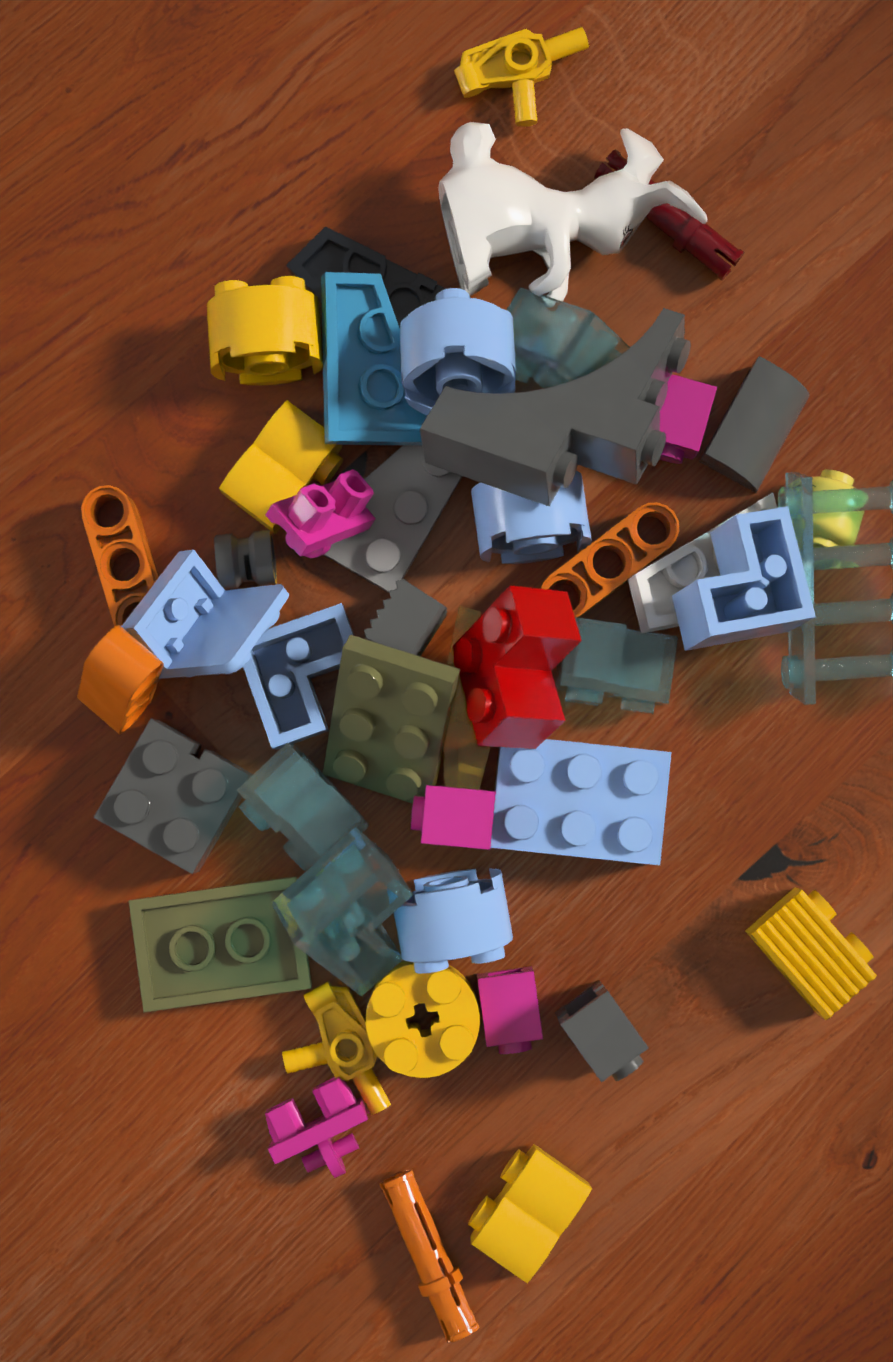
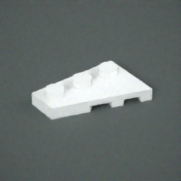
M769 494L738 514L777 508L774 494ZM726 521L628 579L642 634L679 626L672 595L697 579L720 576L710 532Z

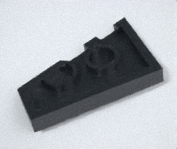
M326 226L286 265L287 270L293 276L305 280V288L315 294L321 304V277L325 272L381 274L399 328L401 321L408 314L426 303L435 301L436 295L446 289L438 285L437 281L387 260L384 255Z

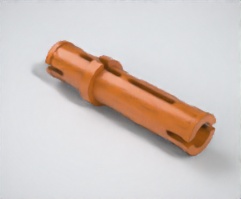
M405 1170L379 1183V1186L390 1205L402 1238L420 1276L421 1282L418 1284L421 1295L422 1297H429L444 1332L446 1342H455L473 1334L480 1326L470 1309L461 1287L462 1273L458 1266H452L435 1223L421 1195L413 1170Z

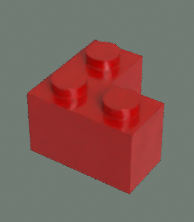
M509 585L452 646L454 665L460 669L459 675L467 702V714L472 721L478 746L536 749L565 722L551 671L582 641L567 591Z

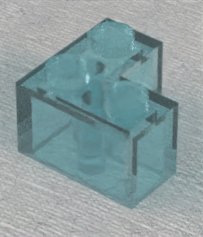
M521 287L506 309L513 317L516 379L527 383L529 378L533 377L545 389L564 384L607 365L630 348L592 311L545 295L537 296L530 290Z
M575 617L582 641L557 665L555 679L557 691L566 692L565 702L598 706V704H602L603 697L621 699L620 710L654 714L655 704H669L678 636L650 632L642 634L641 631L626 629V624Z
M287 742L237 789L245 799L239 806L241 811L259 830H268L272 827L276 833L281 831L289 840L282 846L283 849L304 871L311 865L319 873L323 871L371 825L296 744Z
M356 827L271 902L293 944L360 996H363L403 960L382 923L412 897L413 893L389 855Z

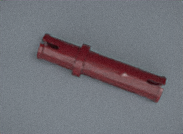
M617 149L613 150L606 157V160L609 161L607 163L608 166L615 171L623 169L627 164V159ZM602 162L594 178L597 179L613 171ZM650 179L649 185L655 184V182ZM668 203L653 207L646 216L649 221L674 240L673 247L680 253L687 250L714 272L721 281L729 275L732 266L716 253L720 254L734 267L745 253L741 249L736 248L709 225L702 224L687 212Z

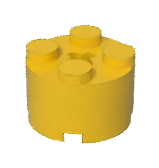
M283 276L273 279L271 285L248 286L246 282L238 280L223 281L215 285V296L207 303L211 374L215 378L226 381V371L239 374L240 384L276 385L301 380V369L311 365L314 374L321 371L323 368L319 300L315 294L305 290L304 279L295 276Z
M402 961L391 967L380 978L370 996L365 1018L367 1036L377 1056L392 1071L416 1078L436 1077L456 1068L472 1052L480 1026L476 994L470 982L457 969L449 965L448 968L441 971L419 974L415 973L413 962ZM425 1003L428 1012H438L439 1016L431 1020L430 1029L421 1030L418 1023H410L408 1021V1018L414 1015L415 1005Z

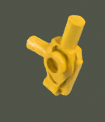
M583 27L547 40L543 39L542 34H534L530 30L523 29L464 51L460 66L454 72L465 98L475 96L490 88L512 87L516 126H532L538 123L534 85L539 81L550 78L553 61L589 48V43Z
M328 981L304 994L305 1001L319 1024L322 1042L283 1051L282 1056L287 1074L328 1064L335 1078L340 1077L346 1081L353 1080L371 1115L389 1107L391 1103L372 1069L375 1066L377 1054L373 1050L367 1036L366 1020L348 987L331 986Z

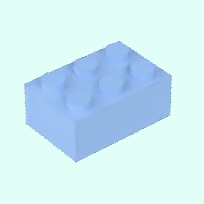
M546 739L536 749L499 747L494 789L496 794L491 848L660 866L672 752Z

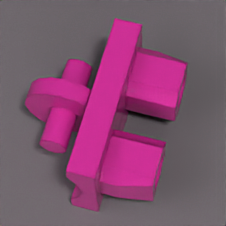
M352 469L339 474L336 481L322 486H318L315 483L301 488L297 495L273 503L267 511L266 517L271 523L280 525L287 532V545L294 549L300 557L315 558L327 553L332 544L370 529L376 518L367 509L366 505L374 492L362 476Z
M333 1077L313 1088L312 1091L323 1115L306 1124L294 1098L285 1100L266 1110L265 1117L269 1133L273 1139L268 1151L275 1164L318 1144V1150L302 1157V1162L307 1172H312L327 1165L334 1178L346 1173L342 1157L359 1149V1145L353 1133L335 1142L332 1137L367 1121V1114L370 1112L362 1097L356 1099L344 1080L340 1077Z

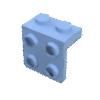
M194 549L179 551L121 627L164 663L159 679L231 674L241 669L249 661L251 650L262 634L277 622L280 616L279 611L289 598V593L282 584L225 591Z

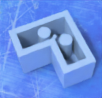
M788 506L737 514L710 532L720 576L697 579L672 595L685 651L786 633L815 618Z
M342 603L269 628L252 648L251 657L243 666L272 749L277 750L329 731L311 679L339 669L343 646L350 635L354 636Z

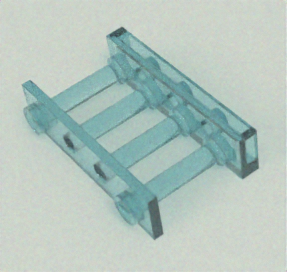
M785 472L786 487L779 489L778 508L786 506L789 508L816 617L788 632L789 655L782 657L781 677L785 689H789V694L804 705L816 704L815 682L887 676H892L893 678V648L890 654L815 659V626L891 621L893 624V593L890 599L814 604V570L891 565L893 569V537L889 543L813 548V514L890 509L893 514V480L889 486L813 491L812 477L799 472Z

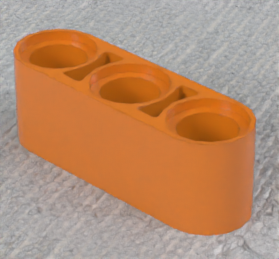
M110 485L98 486L91 490L83 500L81 506L82 519L114 627L117 625L122 626L159 577L135 502L117 487ZM110 500L121 501L124 508L121 521L113 527L105 528L100 526L98 522L99 508ZM124 553L137 554L140 563L138 573L128 581L117 580L113 572L115 560Z
M658 502L640 506L549 575L540 589L550 590L552 586L561 583L571 585L578 594L579 602L573 613L575 619H579L625 584L629 578L663 555L672 546L679 534V520L675 512L667 505ZM645 517L659 519L666 529L664 542L653 545L645 543L637 532L639 520ZM601 550L615 552L622 561L621 574L609 579L601 577L593 567L594 555Z
M117 625L100 640L87 657L83 667L77 698L121 735L141 716L152 701L164 663L124 628Z

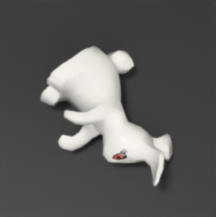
M468 122L459 127L451 138L450 153L453 159V166L439 181L438 187L442 215L460 289L467 291L471 297L489 284L488 278L492 276L489 268L490 258L533 250L542 257L548 271L534 280L528 287L537 296L548 293L545 298L547 310L553 311L562 304L568 292V276L571 269L570 242L577 240L601 255L617 254L622 251L641 222L655 206L668 203L687 212L702 224H706L708 220L707 215L692 196L675 183L664 181L649 185L652 175L664 159L652 142L629 129L620 130V135L628 154L627 164L623 169L598 177L582 190L562 192L546 188L519 169L510 165L499 164L491 159L490 150L496 139L490 125Z

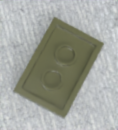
M350 635L342 649L323 775L412 804L414 796H425L426 785L436 786L460 669Z
M297 876L129 900L143 1013L312 988Z

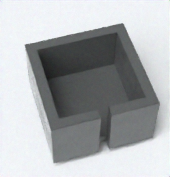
M150 719L94 818L187 872L194 874L203 867L255 775L212 750H204L202 756L198 759L191 754L197 755L202 744L160 720Z

